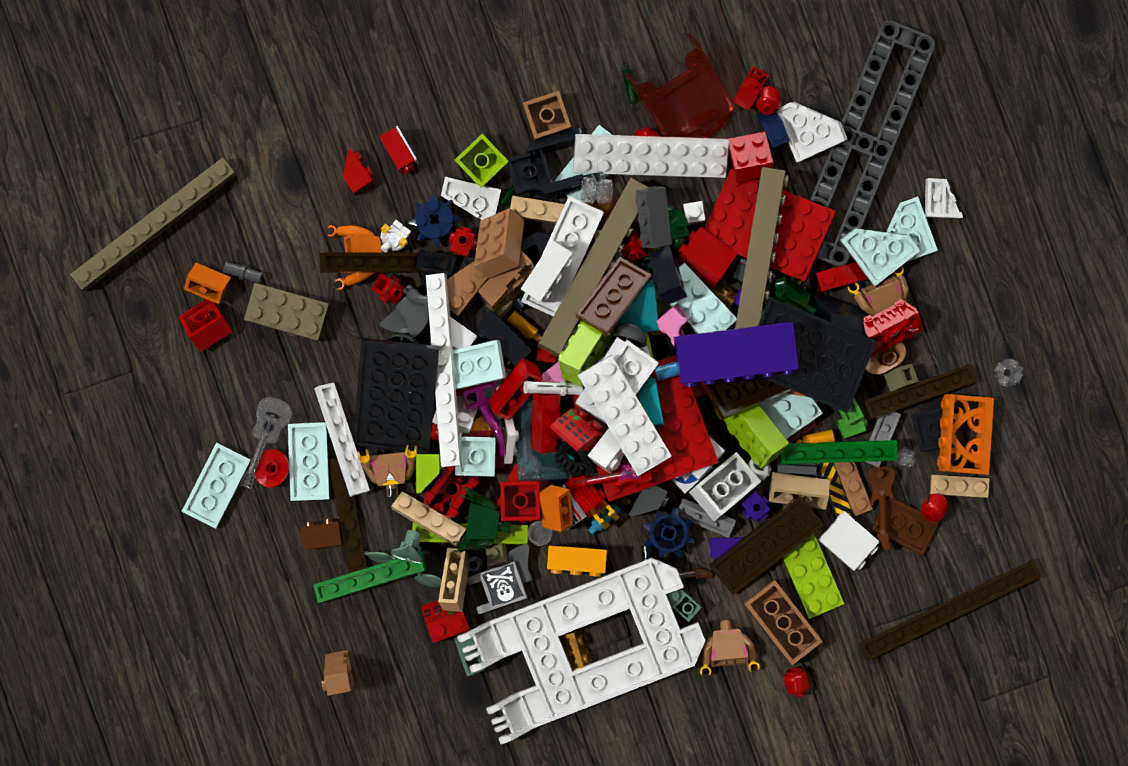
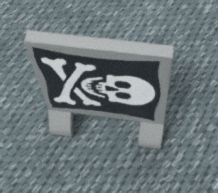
M515 561L467 578L469 585L482 581L489 603L477 607L478 614L528 598Z

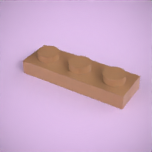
M855 462L834 463L853 515L857 516L872 510L873 508Z

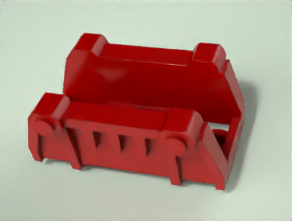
M902 299L896 301L895 305L873 316L868 315L864 317L863 323L866 336L877 341L872 353L873 356H876L875 354L882 350L884 352L887 351L890 346L906 338L911 339L912 335L918 332H923L919 312Z
M455 466L444 467L445 470L432 489L424 494L423 504L440 514L443 512L444 503H448L451 499L452 506L445 515L448 519L456 517L459 513L458 508L464 501V498H461L460 495L464 496L466 494V490L463 487L472 489L479 484V476H472L468 483L461 485L463 482L462 475L458 477L455 475L452 480V471ZM449 484L457 486V492L453 495L448 494L446 491V487ZM442 494L440 497L442 498L441 502L431 507L429 504L434 497Z

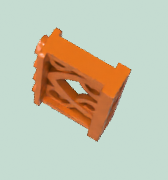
M944 394L941 401V408L943 409L942 418L940 419L941 437L938 441L940 447V456L937 459L939 471L989 475L994 398ZM967 401L979 402L978 408L970 410ZM961 402L965 407V413H963L960 407H957L958 413L955 414L954 403ZM972 419L973 422H975V420L978 419L977 426L973 425ZM967 420L968 426L977 433V436L969 441L964 448L958 441L955 432ZM975 444L976 451L974 452L973 449H971V451L969 452L971 446ZM952 453L955 455L954 460H958L962 456V460L957 466H953L950 463ZM966 460L975 463L974 469L963 468Z

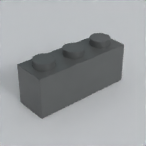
M654 186L636 190L642 247L658 248L671 245L666 187Z

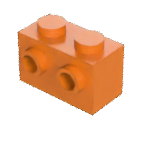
M195 263L187 275L184 290L219 304L228 290L231 277Z
M550 485L539 492L543 527L562 532L571 526L573 521L570 489Z

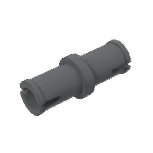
M226 261L223 268V273L237 276L240 280L247 279L260 284L263 278V272L249 269L246 265L240 266Z

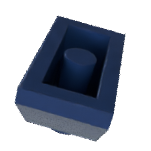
M777 112L771 115L762 113L756 115L762 132L766 133L770 151L787 145L790 142L784 124Z

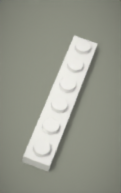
M329 383L317 386L314 389L349 495L352 497L367 493L370 489L361 462L358 459V453L335 384Z

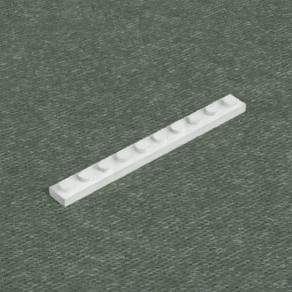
M445 273L426 275L431 346H440L435 395L441 467L461 466L462 457L447 275Z

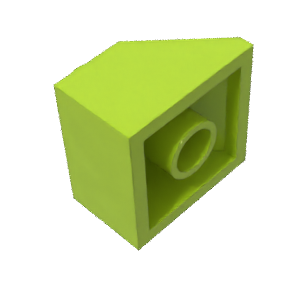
M483 134L454 160L480 188L509 162Z
M416 454V493H423L441 475V470H445L444 467H441L440 454Z

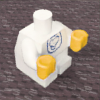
M397 220L390 227L384 224L381 228L380 236L382 240L381 250L387 253L388 250L394 252L403 249L408 243L407 238L411 231L405 226L403 227Z

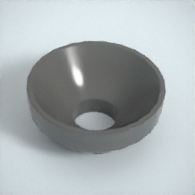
M624 323V325L615 328L611 335L615 340L617 337L624 342L628 340L636 347H645L646 337L641 331L642 328L629 323Z

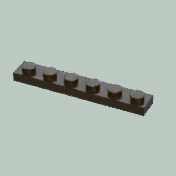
M319 253L320 273H423L424 271L416 269L419 253Z
M971 364L868 399L863 404L869 420L971 385L976 383L977 379Z
M338 459L328 460L349 574L368 567L364 554L355 496L350 497Z

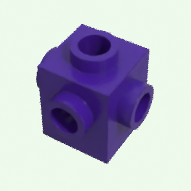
M756 491L740 503L745 509L742 513L748 520L756 521L758 519L761 522L769 515L767 513L770 510L768 507L770 505L769 501L764 495L760 497ZM755 504L759 506L758 511L753 510Z

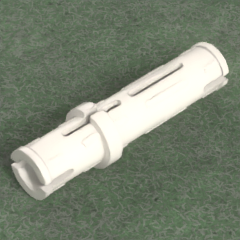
M525 381L523 386L524 393L559 394L565 396L566 394L581 395L583 387L573 383H566L565 381H560L559 383Z

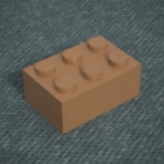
M509 208L480 221L474 267L488 278L519 266L524 220L512 209Z

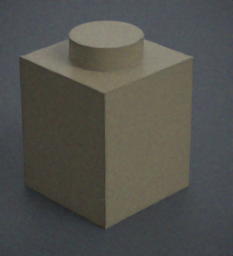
M912 364L896 368L884 374L890 392L919 382Z

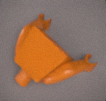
M332 225L328 226V229H334L332 235L328 234L329 237L346 236L343 237L345 252L384 253L381 250L380 238L374 236L373 232L354 225L339 226L338 228ZM352 273L346 276L345 279H336L335 282H342V287L337 289H345L347 286L369 278L374 273Z

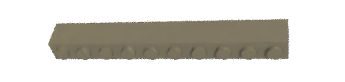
M222 157L70 275L82 290L87 291L237 174Z
M762 167L735 329L757 326L764 310V302H767L770 290H767L768 282L771 283L773 276L770 266L771 263H775L776 252H773L774 244H778L779 233H776L777 225H781L783 215L779 214L780 206H784L786 195H783V188L788 186L789 176L786 175L784 170Z
M630 178L538 344L539 348L556 357L563 350H566L568 347L566 342L569 336L575 335L578 330L576 324L579 319L576 318V313L604 278L605 271H609L614 265L615 261L612 259L615 253L620 254L624 247L622 244L624 237L629 238L633 230L630 226L633 221H638L636 190L649 187Z

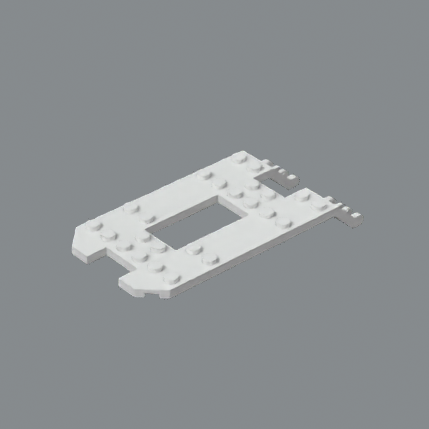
M651 557L490 620L457 636L460 643L473 637L475 643L463 647L462 651L466 653L476 648L478 651L466 655L467 661L479 655L482 659L481 662L470 665L471 673L479 671L506 656L522 651L535 681V686L519 691L486 708L488 714H493L500 709L503 711L504 715L491 720L492 725L504 720L507 721L494 727L495 732L510 728L511 733L498 738L500 744L512 741L533 728L695 666L705 643L703 632L698 622L680 629L666 595L684 587L677 568ZM630 608L643 644L582 668L572 670L559 636Z

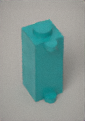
M649 376L638 391L639 401L654 427H662L665 424L657 380Z

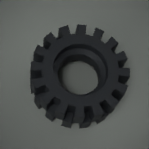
M565 441L556 452L554 462L558 463L556 467L557 469L561 468V473L565 471L568 477L570 474H572V477H576V475L579 477L586 472L592 460L588 456L591 451H576ZM567 454L575 456L579 463L573 462Z

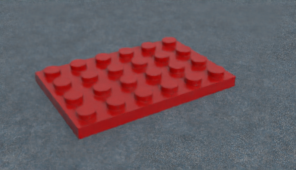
M730 169L705 226V230L737 253V255L747 259L760 180L753 179L736 183L734 172ZM783 190V195H786L784 206H780L779 214H783L781 225H777L776 233H779L778 244H774L773 252H776L775 263H771L770 268L806 283L836 215V211Z

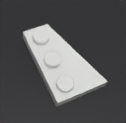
M445 177L441 196L447 200H452L457 206L483 220L496 214L501 189L485 185L480 188L476 183Z

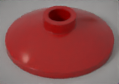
M266 450L259 455L258 461L255 462V477L265 487L273 488L279 486L288 475V460L279 450Z

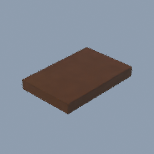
M886 497L887 533L889 534V540L923 556L939 522L927 521L920 511L898 500ZM879 514L871 528V531L877 534L880 533Z

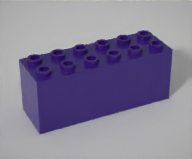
M793 322L673 337L678 379L680 384H684V387L697 386L696 382L701 381L705 385L715 384L717 379H722L723 382L736 381L735 377L741 376L744 380L755 379L756 374H761V377L775 376L774 372H780L783 375L794 374V370L799 369Z

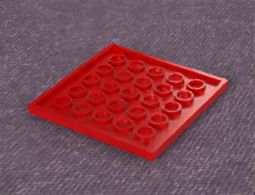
M676 355L657 361L658 365L656 367L675 362ZM654 370L650 374L652 378H656ZM678 376L657 381L665 426L655 429L670 452L671 457L652 468V480L648 484L628 483L622 487L615 488L613 483H616L618 480L603 482L602 485L609 503L719 463L692 388L684 387V384H680ZM571 395L575 409L580 408L576 405L580 395ZM589 414L588 417L599 422L605 432L609 429L607 424ZM624 456L620 464H630V462ZM595 464L599 475L609 474ZM618 467L616 470H613L612 473L620 472L621 469Z

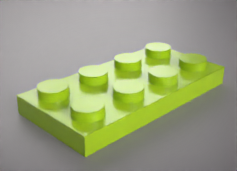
M812 534L782 557L808 619L844 604L815 534Z

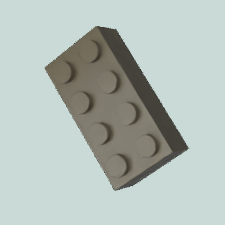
M254 283L244 320L320 342L330 304Z

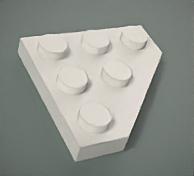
M790 102L780 107L777 111L790 139L789 145L797 163L848 140L841 122L796 102Z

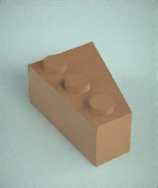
M521 250L519 266L489 278L479 289L478 292L481 298L495 313L523 292L521 288L535 268L533 262Z
M474 262L447 279L449 310L458 317H460L478 294L482 285L489 279L474 267Z
M348 650L325 654L322 688L323 692H327L328 696L349 692L355 688Z

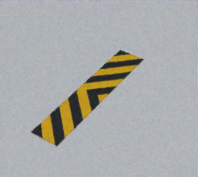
M818 463L823 479L830 480L829 494L837 515L839 516L842 511L852 515L834 464Z

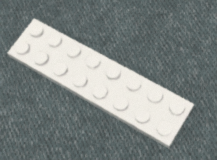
M575 134L573 173H598L599 171L600 174L726 178L729 141L728 139Z

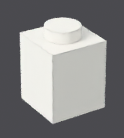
M702 201L683 204V214L688 219L687 225L705 222Z

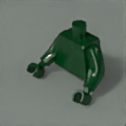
M668 205L672 244L669 246L675 256H678L679 253L677 251L685 244V240L689 236L687 228L688 219L683 216L681 210L676 211L673 206ZM646 257V258L643 260L644 263H647V262L650 261V260H649V257Z
M785 275V277L775 280L776 291L774 299L814 315L817 309L808 304L811 297L810 293L800 287L795 278Z
M463 487L466 490V494L464 496L460 495V497L473 503H470L465 534L466 541H453V543L458 545V549L453 550L455 553L485 548L494 543L498 532L509 533L511 522L500 520L501 512H499L498 506L487 497L467 487Z

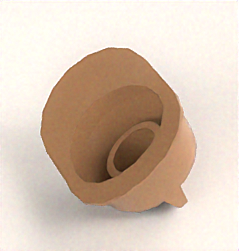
M899 342L890 346L885 352L882 350L875 354L876 356L871 355L865 370L875 375L899 368L906 356L904 344Z

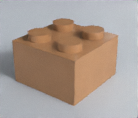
M559 91L523 102L534 140L571 130Z

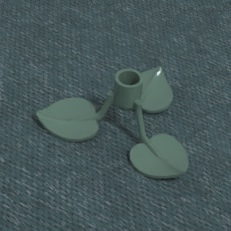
M407 530L404 542H401L399 548L391 551V556L383 552L365 551L364 554L380 564L396 558L413 563H422L423 558L418 554L421 549L419 543L422 534L417 531ZM422 572L415 576V580L424 586L441 587L442 579L437 576L423 574Z

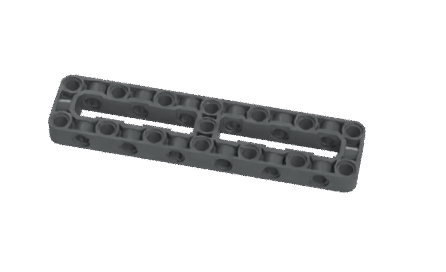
M890 20L884 22L878 30L841 122L844 132L850 134L851 140L831 147L809 200L828 208L850 152L852 151L868 158L853 193L852 201L840 225L837 238L834 243L824 240L816 258L818 261L833 267L845 265L850 257V253L841 243L840 239L855 228L861 229L934 50L935 43L929 35ZM884 28H891L893 35L887 36L884 33ZM920 42H926L929 45V49L922 50L919 46ZM898 45L908 49L910 57L885 114L877 137H874L859 130L893 46ZM870 63H877L879 70H871ZM912 77L915 81L914 85L906 84L905 78ZM858 97L863 98L865 105L858 106L855 99ZM898 112L900 114V120H893L891 118V113ZM860 140L868 142L867 149H862L859 146ZM878 147L885 148V156L877 154L876 150ZM828 168L836 170L837 174L835 177L828 176ZM869 182L872 185V190L865 191L862 188V184ZM850 217L856 218L858 221L857 226H850L848 219ZM834 253H841L843 261L836 262L833 257Z

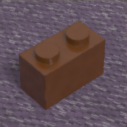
M335 518L323 520L324 524L316 525V521L304 523L305 527H300L303 550L342 545L340 523L335 522Z

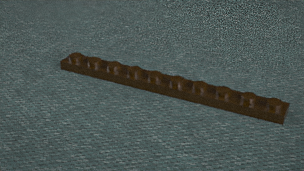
M1033 559L859 644L867 661L1022 587L1040 578L1041 575Z

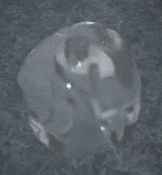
M906 447L901 448L897 452V461L895 462L900 467L909 469L914 465L917 454Z

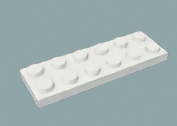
M570 196L568 197L543 254L554 240L572 252L571 257L574 260L568 269L565 267L562 269L561 274L563 276L557 285L553 283L550 290L552 293L547 301L542 300L539 302L525 292L521 302L551 316L555 315L574 280L603 216V211Z
M612 355L578 374V377L637 476L671 457L670 452Z

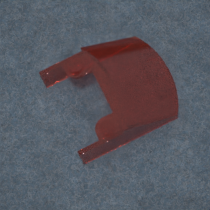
M688 33L686 36L694 50L686 55L685 65L688 70L657 90L649 82H643L638 85L629 73L625 74L640 103L662 137L709 138L727 122L726 119L730 113L736 109L699 42Z

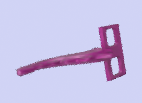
M495 382L485 383L462 392L466 409L469 410L478 406L484 421L489 424L490 429L497 436V442L500 445V456L504 457L506 451L502 431L488 404L491 397L485 398L484 388L493 386L494 393L496 392ZM475 392L477 402L468 405L466 396Z

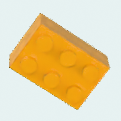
M549 545L547 569H551V573L562 574L563 570L570 571V575H582V572H589V576L601 577V573H605L607 550Z

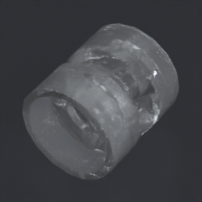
M584 177L581 184V201L594 203L596 200L598 204H610L613 193L612 180L599 179L597 181L595 178Z
M542 521L534 522L528 529L529 540L537 546L547 544L553 536L552 529L544 528Z

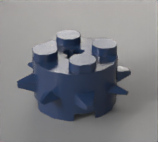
M431 194L430 201L425 202L423 205L419 203L414 204L417 213L416 217L409 221V224L417 226V229L420 231L417 237L418 241L428 238L433 240L435 247H438L440 239L451 236L454 223L461 220V217L453 215L450 209L453 203L452 200L443 203L437 201L435 195ZM438 216L439 223L432 225L431 217Z
M675 508L671 514L665 515L659 509L655 510L656 519L652 523L643 524V527L649 531L650 536L644 543L645 546L654 545L655 548L659 549V558L661 559L667 552H674L678 557H681V548L684 544L694 542L688 536L687 529L693 523L692 520L683 521L678 516V508ZM666 528L674 531L673 537L670 539L668 536L664 537L663 535Z

